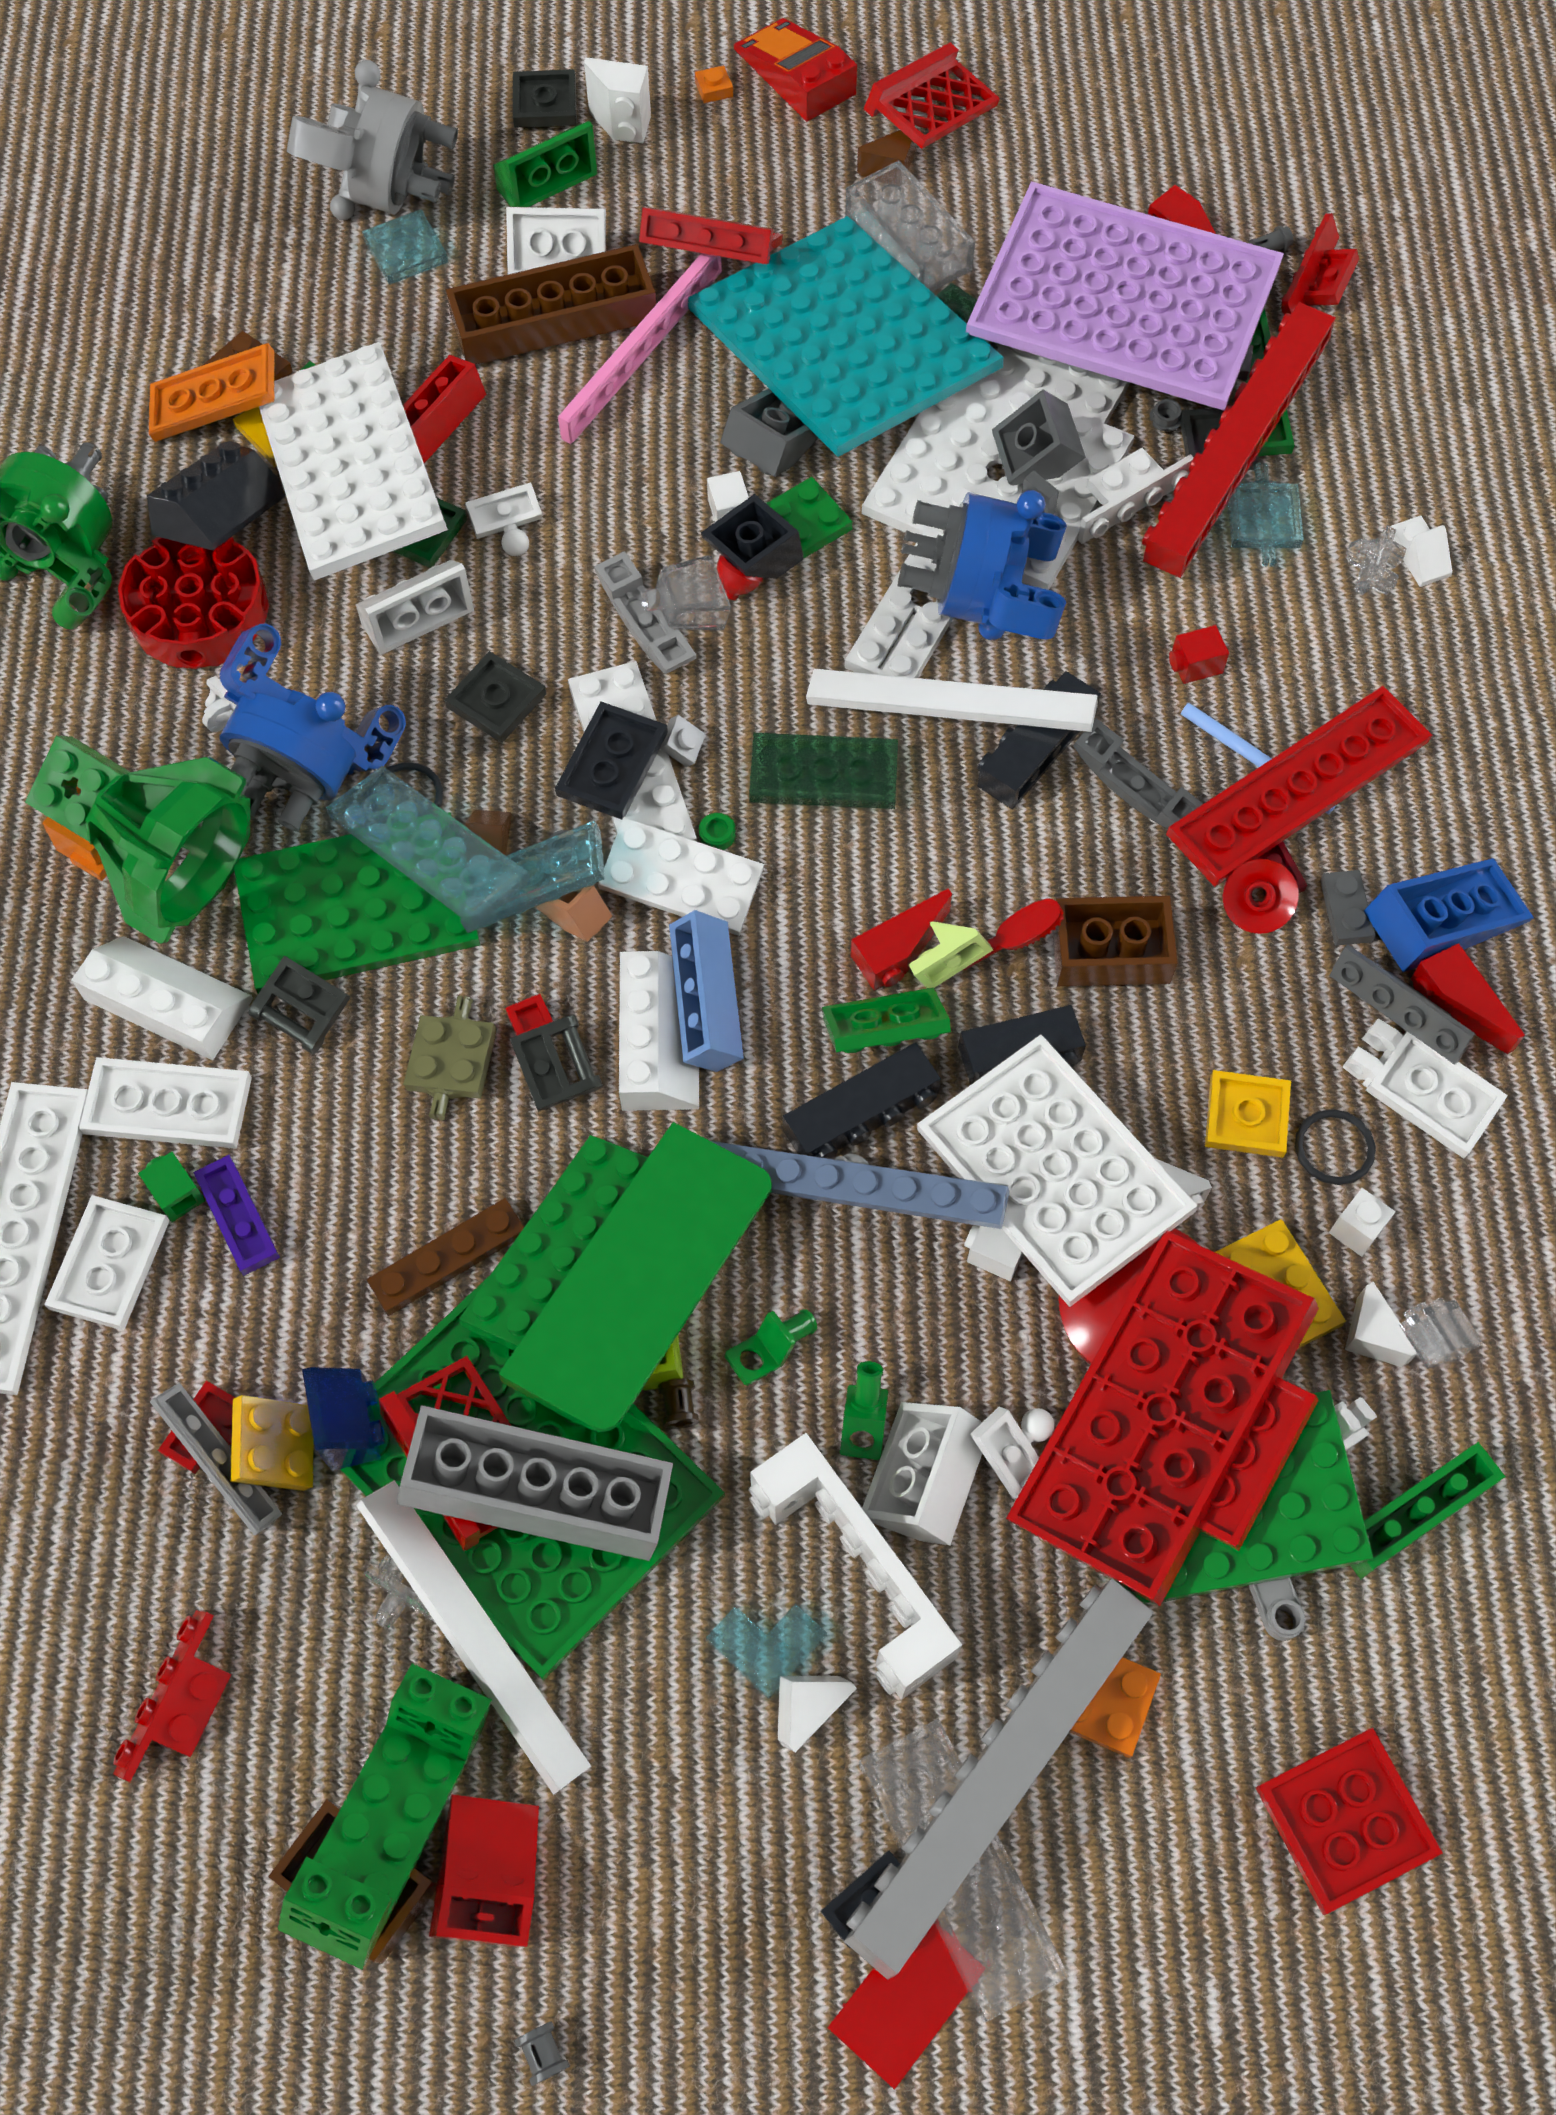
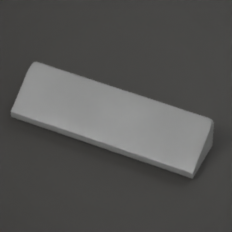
M180 1383L150 1401L254 1536L282 1515L260 1485L231 1482L230 1446Z

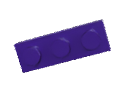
M230 1154L193 1172L242 1275L245 1276L279 1259L280 1256Z

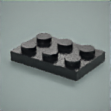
M600 701L555 787L556 796L622 820L626 816L668 733L667 724Z

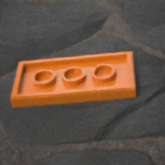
M269 343L151 383L149 436L157 442L274 402L273 348Z

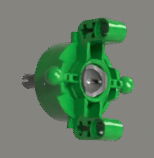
M84 442L80 446L79 451L71 462L63 463L56 459V455L49 448L38 446L34 452L11 454L0 465V580L9 581L14 579L18 574V570L26 574H31L38 568L50 572L67 585L53 605L52 616L59 626L71 630L78 628L93 613L112 583V575L105 566L109 558L99 551L112 530V516L106 503L108 495L102 488L89 482L90 473L102 459V453L97 448L92 456L89 457L88 454L94 445L88 442ZM87 583L91 585L89 590L84 588ZM70 604L73 605V606L77 609V611H75V610L70 606Z

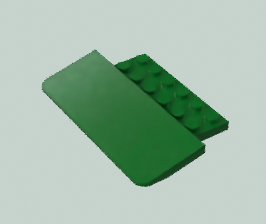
M672 1122L649 1157L590 1135L459 1320L463 1328L514 1350L498 1373L504 1384L586 1428L596 1432L610 1431L620 1424L772 1190L771 1178L763 1168L675 1122Z

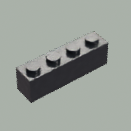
M1067 671L1057 681L1052 679L1044 688V690L1097 695V713L1101 693ZM1017 725L1015 729L1008 728L999 741V747L993 754L987 752L979 762L977 770L980 772L977 787L1013 810L1080 731Z
M915 1042L783 1115V1132L797 1154L833 1159L839 1149L848 1144L855 1146L864 1142L871 1135V1131L882 1125L890 1127L904 1117V1113L917 1106L918 1109L930 1105L937 1098V1094H939L941 1078Z

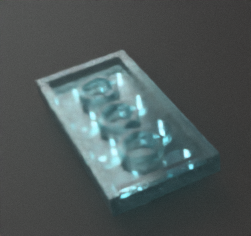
M595 821L462 873L460 875L461 924L469 933L482 927H488L494 922L515 914H521L530 908L548 901L557 900L563 895L584 887H590L596 882L604 880L601 831Z

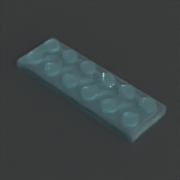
M383 766L326 807L328 815L332 820L473 927L477 926L531 882L526 870Z

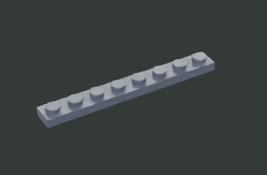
M711 1141L763 1168L769 1174L772 1181L770 1193L1002 1229L1010 1192L1008 1186Z

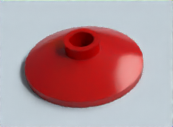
M1253 859L1242 863L1228 876L1222 893L1223 906L1229 919L1242 930L1257 934L1269 933L1284 926L1295 913L1299 900L1297 882L1292 873L1282 864L1270 859ZM1256 888H1263L1266 892L1264 899L1261 901H1255L1252 898V893Z

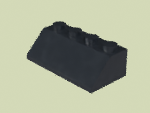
M223 442L210 453L200 457L198 461L188 468L181 470L179 474L169 481L162 483L160 487L147 495L151 534L215 550L286 497L283 484L254 449L242 447L237 442Z

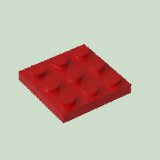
M1373 1727L1255 1787L1322 1915L1331 1913L1443 1854Z

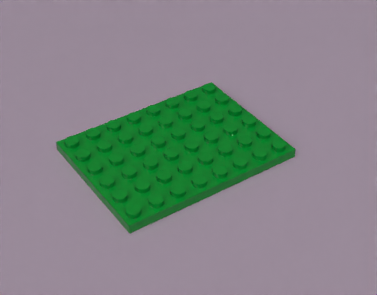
M487 1277L320 1433L313 1442L365 1496L372 1494L394 1480L400 1488L407 1457L380 1415L379 1399L392 1391H395L397 1395L461 1358L468 1356L511 1426L673 1463L658 1544L650 1561L501 1527L479 1538L478 1544L464 1552L442 1514L414 1508L505 1642L544 1681L725 1497V1492L634 1404H632L620 1424L614 1429L606 1432H596L559 1415L504 1384L498 1373L514 1350L463 1328L459 1320L488 1279ZM462 1371L448 1379L445 1391L469 1396L472 1383L466 1373ZM441 1384L435 1386L434 1389L440 1390ZM475 1391L474 1398L481 1399L478 1392ZM421 1394L408 1401L414 1413L419 1414L421 1405L435 1408L437 1398ZM443 1399L440 1410L463 1415L466 1405ZM471 1406L470 1417L487 1421L493 1420L489 1410Z

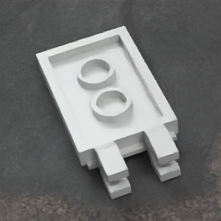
M1378 1018L1362 1040L1375 1050L1384 1052V1054L1378 1059L1358 1046L1345 1062L1343 1068L1357 1079L1365 1080L1363 1082V1085L1367 1087L1365 1091L1464 1159L1471 1152L1508 1095L1460 1062L1455 1065L1408 1031L1403 1035Z

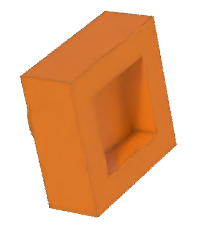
M724 65L695 72V83L704 104L733 97V86Z

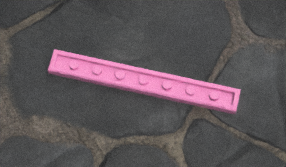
M701 253L560 413L558 422L562 440L571 444L577 439L689 310L688 298L712 284L722 272L721 256Z

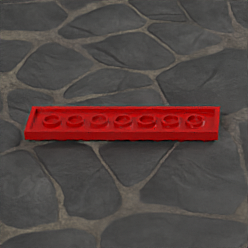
M1381 686L1169 826L1166 835L1207 880L1216 887L1225 881L1242 863L1259 858L1426 745L1431 739L1432 734L1384 686Z

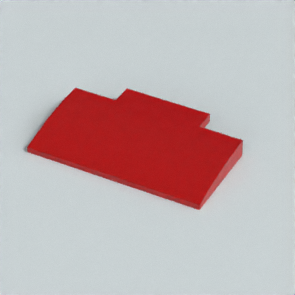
M1167 1230L1160 1238L1006 1519L1110 1579H1114L1120 1585L1158 1606H1161L1200 1531L1239 1551L1318 1402L1316 1395L1282 1379L1319 1310L1315 1298Z

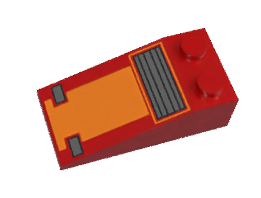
M785 18L777 20L734 44V50L806 122L856 95L857 64L839 46Z

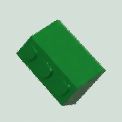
M590 121L574 126L493 164L496 188L509 206L530 207L597 175L593 125Z

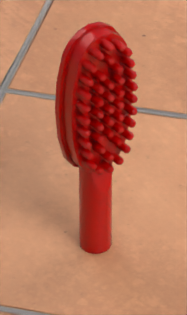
M1050 898L1036 901L1020 909L999 926L996 936L987 940L993 951L963 970L972 967L1003 948L1016 951L1018 948L1023 949L1025 946L1028 947L1029 944H1034L1035 941H1040V938H1045L1046 934H1051L1052 930H1056L1057 925H1061L1060 922L1064 920L1063 909L1057 901Z

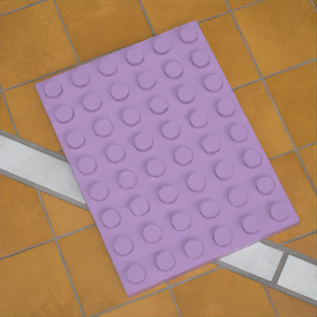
M1031 181L967 322L966 332L978 338L1225 411L1280 268L1284 253Z

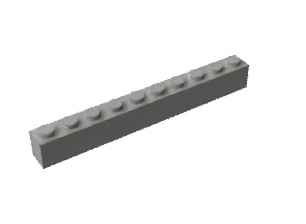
M1114 1579L1108 1581L1101 1589L1094 1585L1079 1604L1085 1611L1077 1621L1070 1617L1055 1638L1061 1642L1053 1654L1046 1650L1031 1669V1672L1036 1675L1034 1681L1028 1688L1021 1684L1007 1702L1006 1706L1012 1710L1003 1723L996 1719L982 1736L981 1741L986 1744L983 1751L977 1758L970 1754L957 1770L954 1776L960 1780L959 1784L951 1794L944 1790L930 1807L928 1812L934 1818L927 1828L923 1830L917 1826L905 1841L901 1849L907 1855L900 1865L895 1867L890 1863L874 1884L880 1891L870 1906L863 1901L847 1921L846 1925L852 1931L844 1942L887 1980L899 1973L1154 1613Z

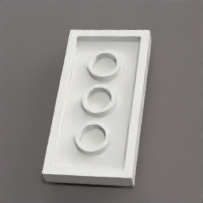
M623 817L598 887L601 890L681 917L694 910L727 921L729 933L740 936L762 875L764 864Z
M96 1057L79 1129L85 1135L237 1149L252 1077L249 1071Z

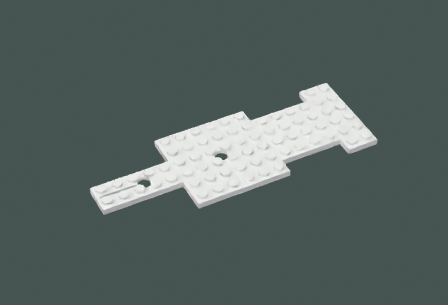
M1000 344L997 351L1004 357L1003 368L920 412L862 504V514L903 532L908 530L913 533L937 538V535H944L942 529L912 524L917 500L949 508L950 505L959 506L967 492L1017 504V500L1022 494L1023 484L1012 486L1008 484L1006 476L1000 478L999 481H995L987 475V468L989 466L1002 464L992 429L1044 389L1068 404L1086 456L1085 459L1061 477L1046 480L1059 490L1056 512L1053 515L1062 518L1066 522L1067 527L1056 559L1053 561H1041L1027 557L1022 582L1049 590L1078 540L1081 518L1094 511L1099 504V501L1086 488L1088 478L1125 458L1133 445L1134 435L1107 425L1130 382ZM909 554L904 562L907 565L934 571L936 568V564L931 563V559ZM899 570L846 657L845 668L856 673L919 678L954 618L939 615L937 601L926 603L923 607L914 604L911 600V593L915 589L897 586Z

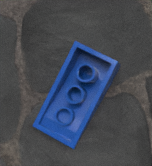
M1494 858L1387 885L1364 910V913L1402 972L1417 968L1421 961L1457 943L1465 950L1528 923L1534 918Z

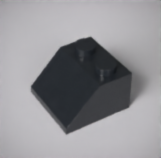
M753 494L701 532L702 538L745 576L778 579L804 560L799 531L756 494Z

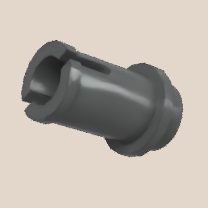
M1276 226L1273 232L1256 239H1251L1249 244L1274 251L1286 252L1289 246L1293 245L1294 239L1288 226Z

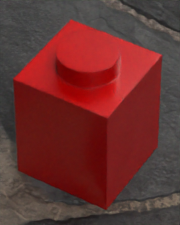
M1213 625L1176 635L1173 649L1169 653V661L1172 670L1178 672L1183 684L1223 674L1229 651L1217 626Z

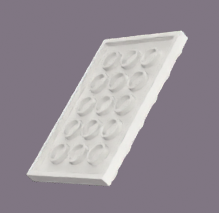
M1039 1035L917 1123L918 1132L959 1179L1008 1186L1010 1192L1002 1229L1069 1307L1156 1243L1163 1233L1167 1230H1173L1197 1211L1196 1203L1042 1035Z

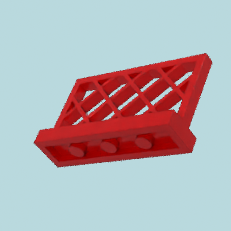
M950 42L875 82L863 110L871 117L882 113L923 149L998 105L1000 98L956 60L959 49ZM954 73L962 81L950 79L949 75ZM930 85L943 87L944 92L931 89ZM951 89L964 92V96L952 94ZM972 94L980 96L985 101L973 99ZM911 96L925 98V102L913 100ZM932 100L944 102L946 107L932 104ZM953 105L966 107V111L953 109ZM892 106L905 108L906 113L899 112ZM913 110L926 113L927 118L913 115ZM934 115L945 117L948 122L935 120ZM915 126L927 128L929 133L924 135Z
M646 206L642 208L639 242L767 265L770 259V251L782 245L783 234L774 233L772 228Z
M468 1356L461 1358L397 1395L395 1391H392L379 1399L380 1415L406 1457H408L419 1414L414 1413L408 1401L421 1394L437 1398L435 1409L440 1410L442 1400L444 1399L465 1404L466 1407L463 1415L469 1416L471 1406L483 1408L490 1411L493 1416L492 1422L511 1426ZM462 1371L466 1373L472 1383L469 1396L445 1391L448 1379ZM441 1384L440 1390L434 1389L435 1386ZM475 1391L478 1392L481 1399L474 1398ZM442 1514L464 1552L478 1544L479 1538L498 1528Z

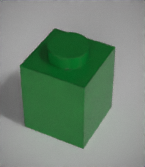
M173 1151L165 1156H158L152 1159L146 1165V1168L138 1173L171 1222L176 1221L206 1201Z

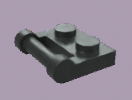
M283 956L250 1006L248 1014L257 1021L265 1020L302 1043V1049L310 1054H315L322 1046L326 1034L351 997L288 957ZM277 996L314 1019L316 1023L312 1029L308 1030L271 1007L275 997Z
M575 1015L566 1016L509 1038L538 1112L603 1087L600 1076L595 1075L579 1037L577 1031L579 1024ZM562 1034L580 1081L569 1085L551 1037Z

